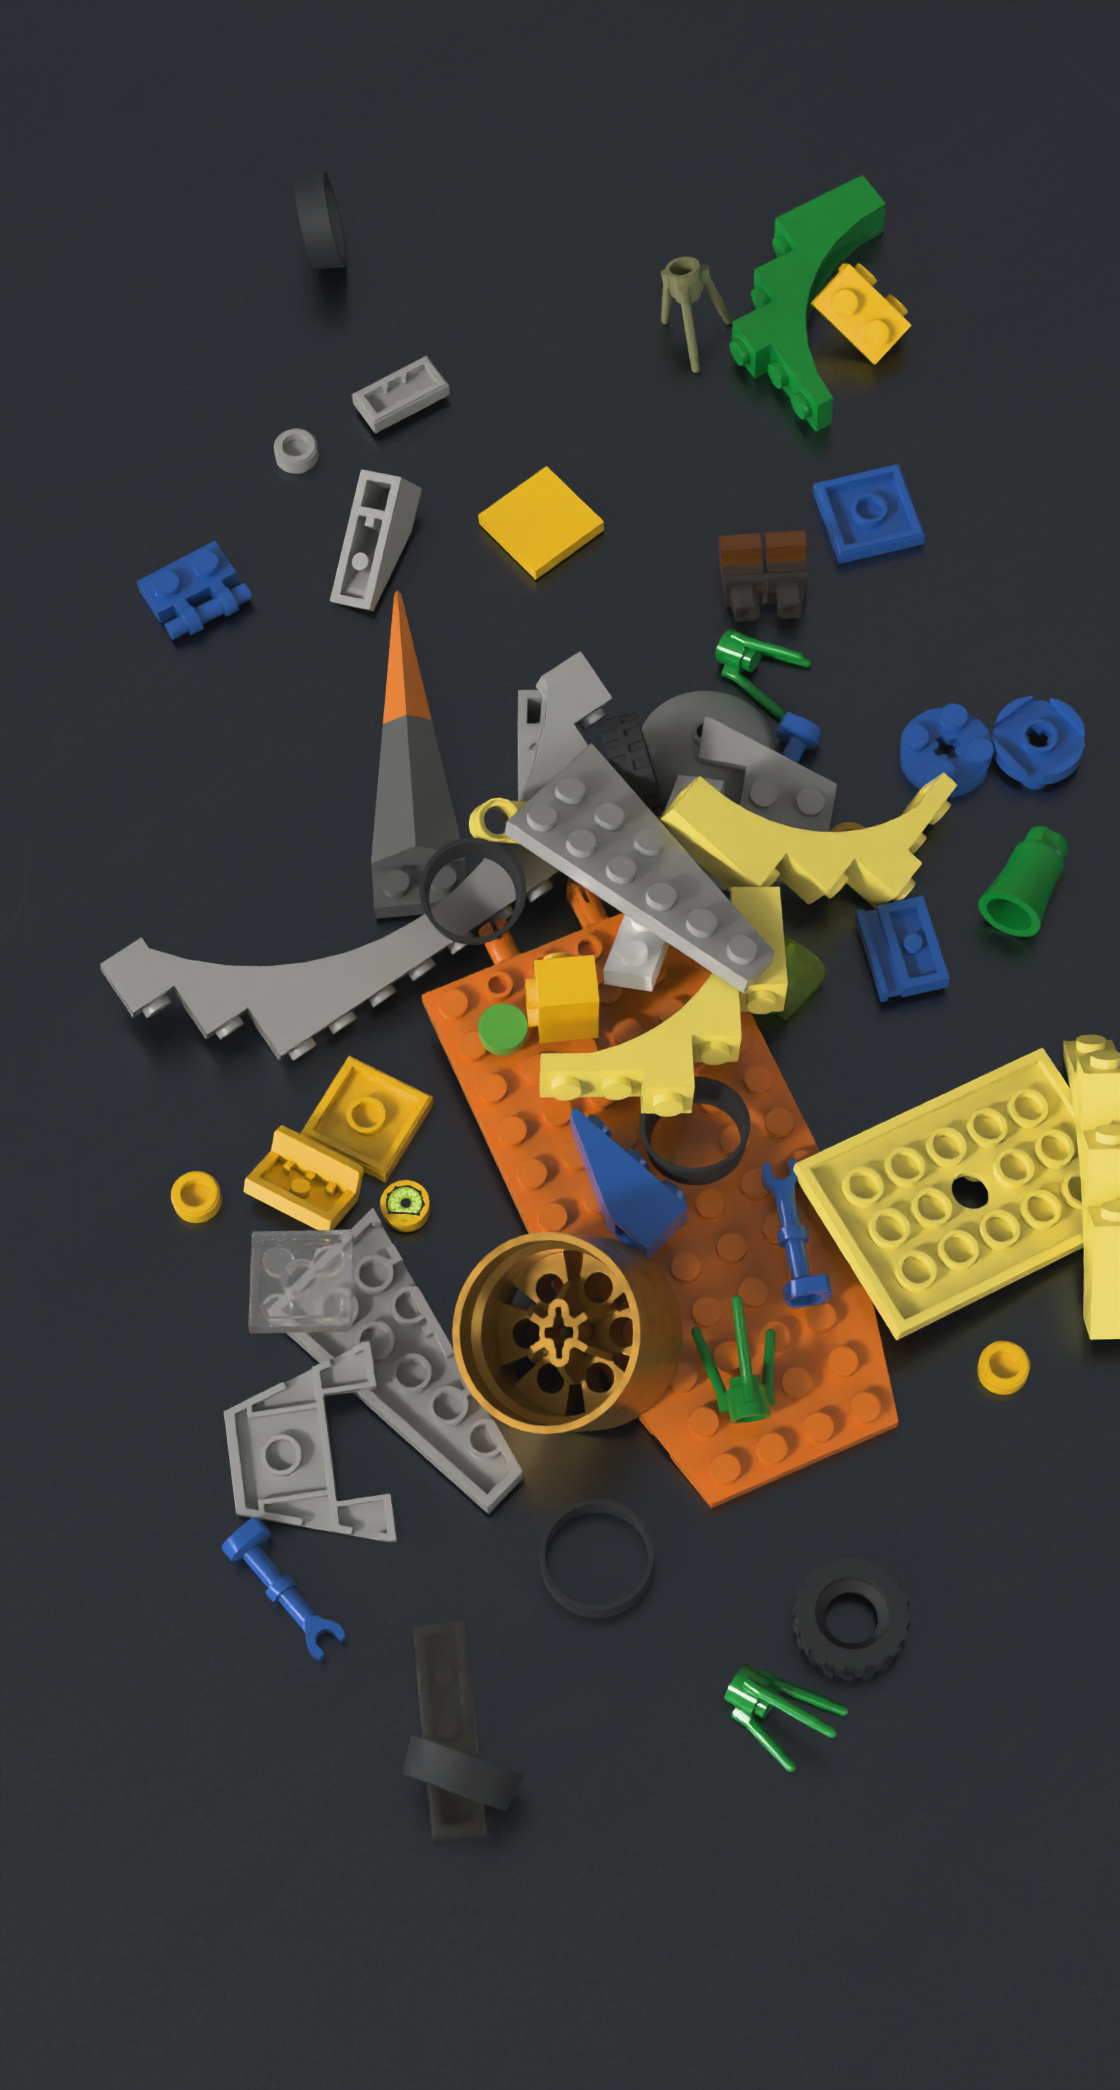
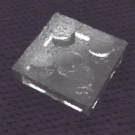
M353 1230L252 1232L248 1324L251 1334L352 1332Z

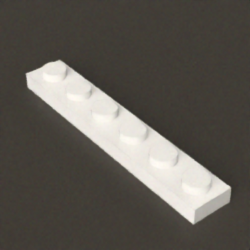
M678 775L665 810L680 791L698 777ZM703 778L725 796L724 780ZM624 915L603 969L604 985L652 992L670 944L627 915Z

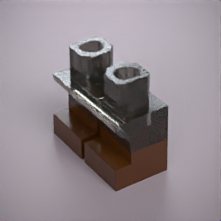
M806 530L765 533V573H763L760 533L720 536L719 565L725 607H732L735 620L737 622L754 621L760 616L759 604L776 603L777 615L783 619L799 618L802 614L803 601H807Z

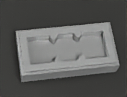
M426 355L353 393L352 399L357 410L376 434L450 395V387Z

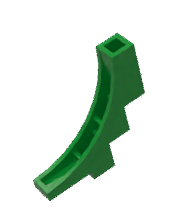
M863 175L775 218V237L772 239V246L778 258L754 269V287L751 290V298L756 310L734 320L732 325V341L729 347L736 363L740 366L745 365L754 378L768 372L775 387L778 389L783 388L790 397L793 409L798 417L801 419L806 418L816 432L831 425L833 397L817 373L808 346L807 321L813 307L811 302L817 297L824 283L840 263L858 247L881 234L884 230L886 203Z

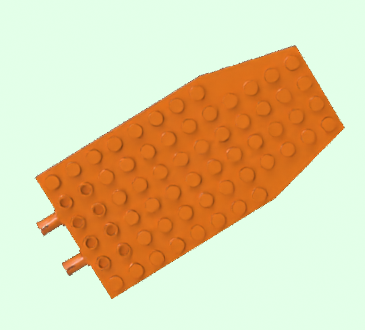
M577 886L567 893L566 898L571 904L582 930L525 953H520L510 930H508L499 938L485 943L494 963L493 966L422 994V1002L528 1233L558 1232L618 1240L608 1231L570 1130V1113L577 1108L586 1117L590 1114L598 1117L610 1129L612 1133L610 1138L624 1150L626 1147H631L642 1155L649 1165L647 1170L661 1182L664 1179L670 1180L653 1166L644 1147L639 1129L641 1115L640 1097H627L621 1100H611L605 1097H578L566 1101L558 1100L554 1097H540L541 1053H593L641 1036L678 1012L700 990L712 972L672 945H669L652 992L604 985L603 969L625 914L621 913L608 917L599 897L583 887L585 893L581 894ZM506 919L494 920L497 927L495 932L507 924ZM490 922L483 925L478 931L480 937L494 933ZM559 952L569 953L573 957L594 955L599 993L598 1038L539 1043L538 1026L528 1027L526 1043L514 1054L500 1056L484 1048L479 1039L478 1024L481 1015L486 1009L496 1004H511L519 1008L527 1019L525 979L534 978V960H543L545 956ZM740 1012L742 1037L738 1062H725L720 1065L693 1062L694 1077H707L718 1080L735 1090L745 1102L750 1115V1133L743 1157L730 1174L713 1183L685 1185L670 1180L687 1198L685 1201L688 1205L687 1221L650 1259L662 1271L676 1296L682 1319V1347L678 1365L671 1382L660 1398L646 1412L639 1416V1420L668 1451L670 1458L711 1509L896 1428L899 1423L873 1302L799 1183L795 1188V1198L800 1223L806 1226L809 1241L805 1244L810 1272L811 1275L828 1274L832 1295L831 1299L826 1300V1304L792 1308L788 1307L785 1303L783 1286L791 1281L786 1250L780 1247L777 1232L781 1229L776 1201L773 1194L762 1185V1168L764 1163H770L772 1175L777 1179H785L789 1176L788 1164L790 1159L800 1162L819 1153L820 1150L751 1012ZM693 1103L692 1113H680L671 1117L662 1116L656 1123L651 1135V1147L660 1157L672 1164L689 1168H700L716 1164L730 1156L741 1142L738 1127L733 1119L721 1109L702 1103ZM570 1251L573 1270L580 1277L584 1253ZM607 1275L601 1278L598 1285V1293L606 1301L613 1291L612 1281ZM559 1276L552 1281V1286L557 1295L564 1286ZM734 1295H740L742 1298L752 1374L760 1376L761 1384L766 1331L773 1329L776 1333L773 1380L776 1405L770 1407L771 1417L757 1422L742 1424L731 1423L729 1412L719 1413L716 1393L691 1335L692 1328L698 1327L701 1330L727 1390L730 1389L729 1380L741 1376L733 1319L732 1297ZM628 1301L619 1307L621 1311L629 1308ZM632 1319L625 1323L622 1332L624 1340L630 1346L633 1342ZM595 1324V1325H593V1328H594V1338H593V1340H595V1341L597 1342V1341H598L599 1330H598V1325ZM622 1354L620 1359L628 1364L630 1357ZM605 1364L601 1370L607 1376L610 1384L613 1385V1371L609 1365Z

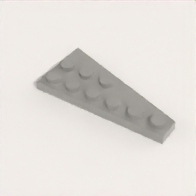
M592 743L507 821L504 834L742 993L771 965L775 954L771 947Z

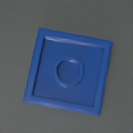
M900 464L814 483L813 494L838 564L925 544L926 535Z

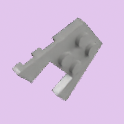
M704 718L697 762L745 770L740 799L741 807L765 819L792 828L829 832L837 788L836 783L713 718ZM699 864L701 869L708 875V877L715 883V885L722 891V893L730 892L724 885H722L714 876H712L705 868H703ZM777 878L771 886L783 885L785 883Z
M370 1341L361 1342L353 1346L351 1350L331 1360L327 1359L311 1367V1370L285 1383L281 1382L224 1411L235 1509L238 1516L258 1517L266 1521L389 1543L398 1542L391 1494L338 1501L325 1397L378 1389L372 1343Z

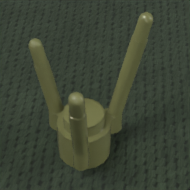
M679 257L670 261L666 268L661 271L663 282L661 322L663 324L669 323L672 297H674L682 307L692 372L699 373V353L691 303L696 302L701 297V292L705 287L725 324H731L733 319L711 279L709 266L707 264L700 265L699 261L693 257Z

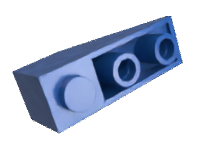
M575 1108L570 1113V1130L608 1231L621 1242L636 1248L651 1259L687 1221L688 1205L685 1203L687 1200L686 1196L670 1180L664 1179L661 1182L647 1170L649 1168L647 1161L635 1149L626 1147L624 1150L610 1138L612 1136L610 1129L598 1117L592 1114L586 1117Z

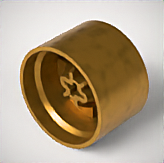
M537 1232L508 1240L488 1253L477 1264L464 1283L458 1297L453 1318L452 1337L455 1359L464 1383L472 1396L488 1413L499 1421L522 1431L553 1434L610 1429L626 1424L646 1412L660 1398L672 1380L680 1358L683 1331L680 1309L674 1291L662 1271L645 1254L624 1242L611 1238L558 1232ZM570 1251L584 1253L580 1277L573 1270ZM605 1275L611 1279L613 1284L612 1294L606 1301L598 1293L599 1281ZM559 1276L564 1286L554 1300L550 1293V1286L552 1281ZM518 1288L531 1298L536 1305H530L527 1310L512 1304ZM628 1301L629 1308L621 1311L619 1307ZM629 1319H632L633 1342L631 1346L626 1343L622 1333L623 1327ZM532 1322L540 1327V1340L533 1345L530 1344L527 1338V1330ZM595 1324L598 1325V1330H599V1335H598V1341H597V1342H596L595 1340H593V1338H594V1328H593V1325H595ZM573 1327V1338H561V1328ZM622 1354L630 1357L628 1364L620 1359ZM527 1358L531 1362H536L537 1364L519 1380L513 1364ZM605 1364L609 1365L614 1374L613 1385L608 1391L601 1386L599 1381V1373ZM555 1367L565 1380L564 1386L560 1391L554 1388L551 1381L552 1371ZM582 1389L585 1413L572 1416L575 1395Z

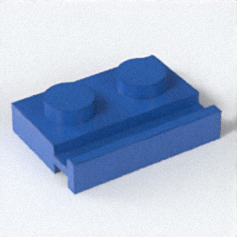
M923 895L878 905L876 909L870 911L856 910L855 921L881 1002L888 1001V997L897 995L906 997L948 987L950 978Z

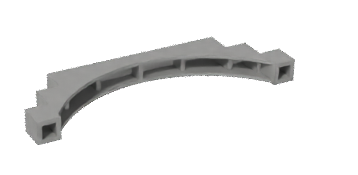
M581 651L541 676L536 684V688L542 695L539 735L531 769L519 801L528 802L588 746L576 726L579 725L585 731L607 716L603 709L611 701L612 696ZM499 844L508 850L520 864L526 880V896L530 902L535 901L554 888L550 879L561 873L560 870L521 844ZM484 858L476 869L452 893L431 909L435 920L448 931L460 936L475 937L472 931L484 923L490 922L492 928L496 927L494 920L508 919L513 915L514 910L511 905L516 903L515 888L510 876L500 865ZM426 914L382 939L342 954L309 962L274 966L221 965L189 960L150 949L141 937L101 963L100 970L133 1018L141 1012L144 1013L146 1018L153 1016L171 1003L167 995L174 991L205 1039L215 1033L220 1040L225 1038L244 1024L240 1016L247 1013L277 1059L280 1060L289 1054L294 1061L317 1046L313 1039L314 1036L328 1027L333 1034L337 1033L357 1019L353 1010L367 1001L370 1002L373 1008L397 992L393 986L394 983L406 975H409L412 981H415L436 966L432 959L447 948L453 955L467 945L454 942L443 936L433 926Z

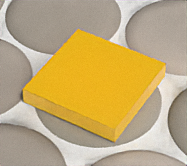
M547 466L478 514L479 524L535 580L604 531V521Z
M348 1056L300 1134L362 1165L365 1173L386 1183L434 1105L433 1096Z

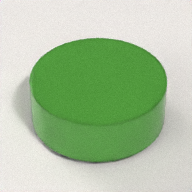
M501 1003L493 1005L486 1009L480 1017L478 1024L479 1039L484 1048L495 1055L506 1056L514 1054L526 1043L528 1037L527 1019L519 1008L511 1004Z

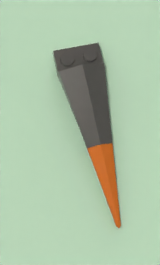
M398 590L394 594L371 856L376 919L425 914L419 893L420 879L425 865L440 848L461 839L402 595ZM465 857L449 862L437 873L429 892L430 909L452 893L467 878Z

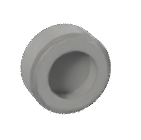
M299 428L289 429L281 433L275 440V459L278 466L285 472L300 474L309 471L316 465L319 459L317 440L309 431Z

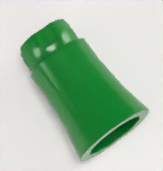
M1032 827L1026 838L1017 844L996 880L980 897L978 907L982 916L995 928L1013 936L1029 937L1037 934L1040 930L1051 893L1064 869L1063 861L1069 850L1067 840L1061 834L1053 832L1048 827Z

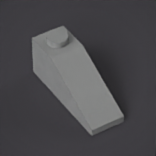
M361 469L330 602L374 611L412 532L422 488L402 477Z

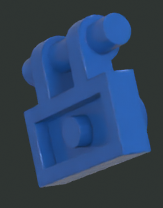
M216 541L137 581L139 592L160 623L177 615V618L165 624L173 640L187 632L193 635L203 630V624L222 614L228 617L239 611V605L252 599V594L245 583L229 590L228 587L239 582L237 572ZM211 596H212V598H213V599H211L210 601H208V602H206V603H204V604H202V605H200V606H198V607H196V608H193V607H192V606H194V605H196V604H198V603H200V602L206 600L207 598H209V597H211Z

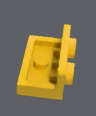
M843 263L838 269L839 273L817 295L811 304L872 364H876L911 327V324L904 318L908 310L890 293L884 298L873 288V285L877 282L876 278L860 263L854 268L850 264Z
M281 1125L274 1132L271 1151L246 1177L243 1192L329 1235L358 1202L364 1168L349 1158Z

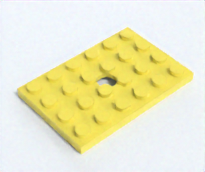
M1043 1047L796 1163L793 1168L798 1177L799 1185L896 1340L1084 1247L1080 1163L1071 1091ZM960 1177H964L972 1182L981 1181L988 1191L986 1205L977 1209L962 1206L953 1196L952 1183Z

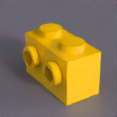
M559 952L549 954L543 960H534V978L525 979L528 1027L538 1026L539 1043L598 1038L599 993L594 955L573 957L569 953Z

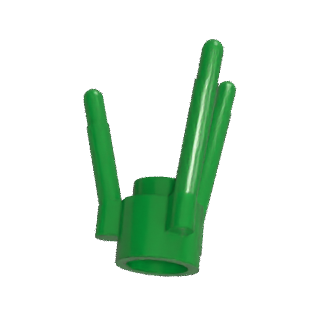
M729 628L721 637L715 652V660L725 665L721 675L735 681L777 719L782 720L783 716H786L787 713L741 673L744 670L752 672L757 667L762 655L805 668L811 666V661L804 658L801 652L757 640L740 631Z
M734 1295L732 1297L733 1319L741 1376L729 1380L730 1389L727 1390L701 1330L698 1327H694L691 1329V1335L716 1393L719 1413L729 1412L731 1423L742 1424L757 1422L771 1417L770 1407L776 1405L773 1390L776 1333L773 1329L766 1331L761 1384L760 1376L752 1374L742 1298L740 1295Z
M746 1663L735 1675L724 1696L726 1701L736 1707L731 1717L746 1726L788 1772H794L796 1764L758 1723L754 1716L758 1715L764 1719L775 1706L814 1730L834 1738L837 1735V1730L834 1727L781 1697L780 1692L841 1716H847L849 1709L847 1706L830 1698L782 1680L764 1668L759 1672Z

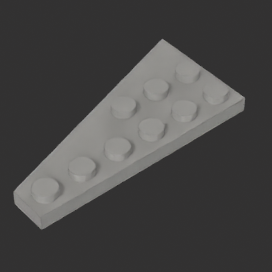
M372 1208L268 1311L269 1317L319 1363L327 1359L331 1360L351 1350L353 1346L361 1342L370 1341L372 1343L378 1389L353 1393L485 1512L490 1514L524 1478L523 1470L494 1419L477 1402L465 1385L457 1366L453 1347L419 1287L416 1286L406 1269L403 1259L385 1232L374 1208Z

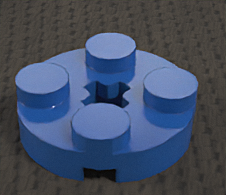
M1028 696L1014 700L1001 710L994 725L992 741L994 747L993 757L996 763L1007 775L1021 781L1029 789H1041L1046 784H1053L1067 778L1077 769L1085 748L1084 723L1071 706L1058 699L1050 698L1049 702L1042 700L1034 701L1035 696ZM1033 734L1038 738L1043 735L1047 736L1046 746H1032L1028 735Z
M951 703L943 708L927 710L912 719L902 732L900 766L909 782L919 790L944 772L957 784L949 797L960 796L971 792L985 780L994 753L992 737L986 726L977 717L969 714L962 705ZM940 745H950L955 748V758L952 759L945 754L938 757L935 753Z

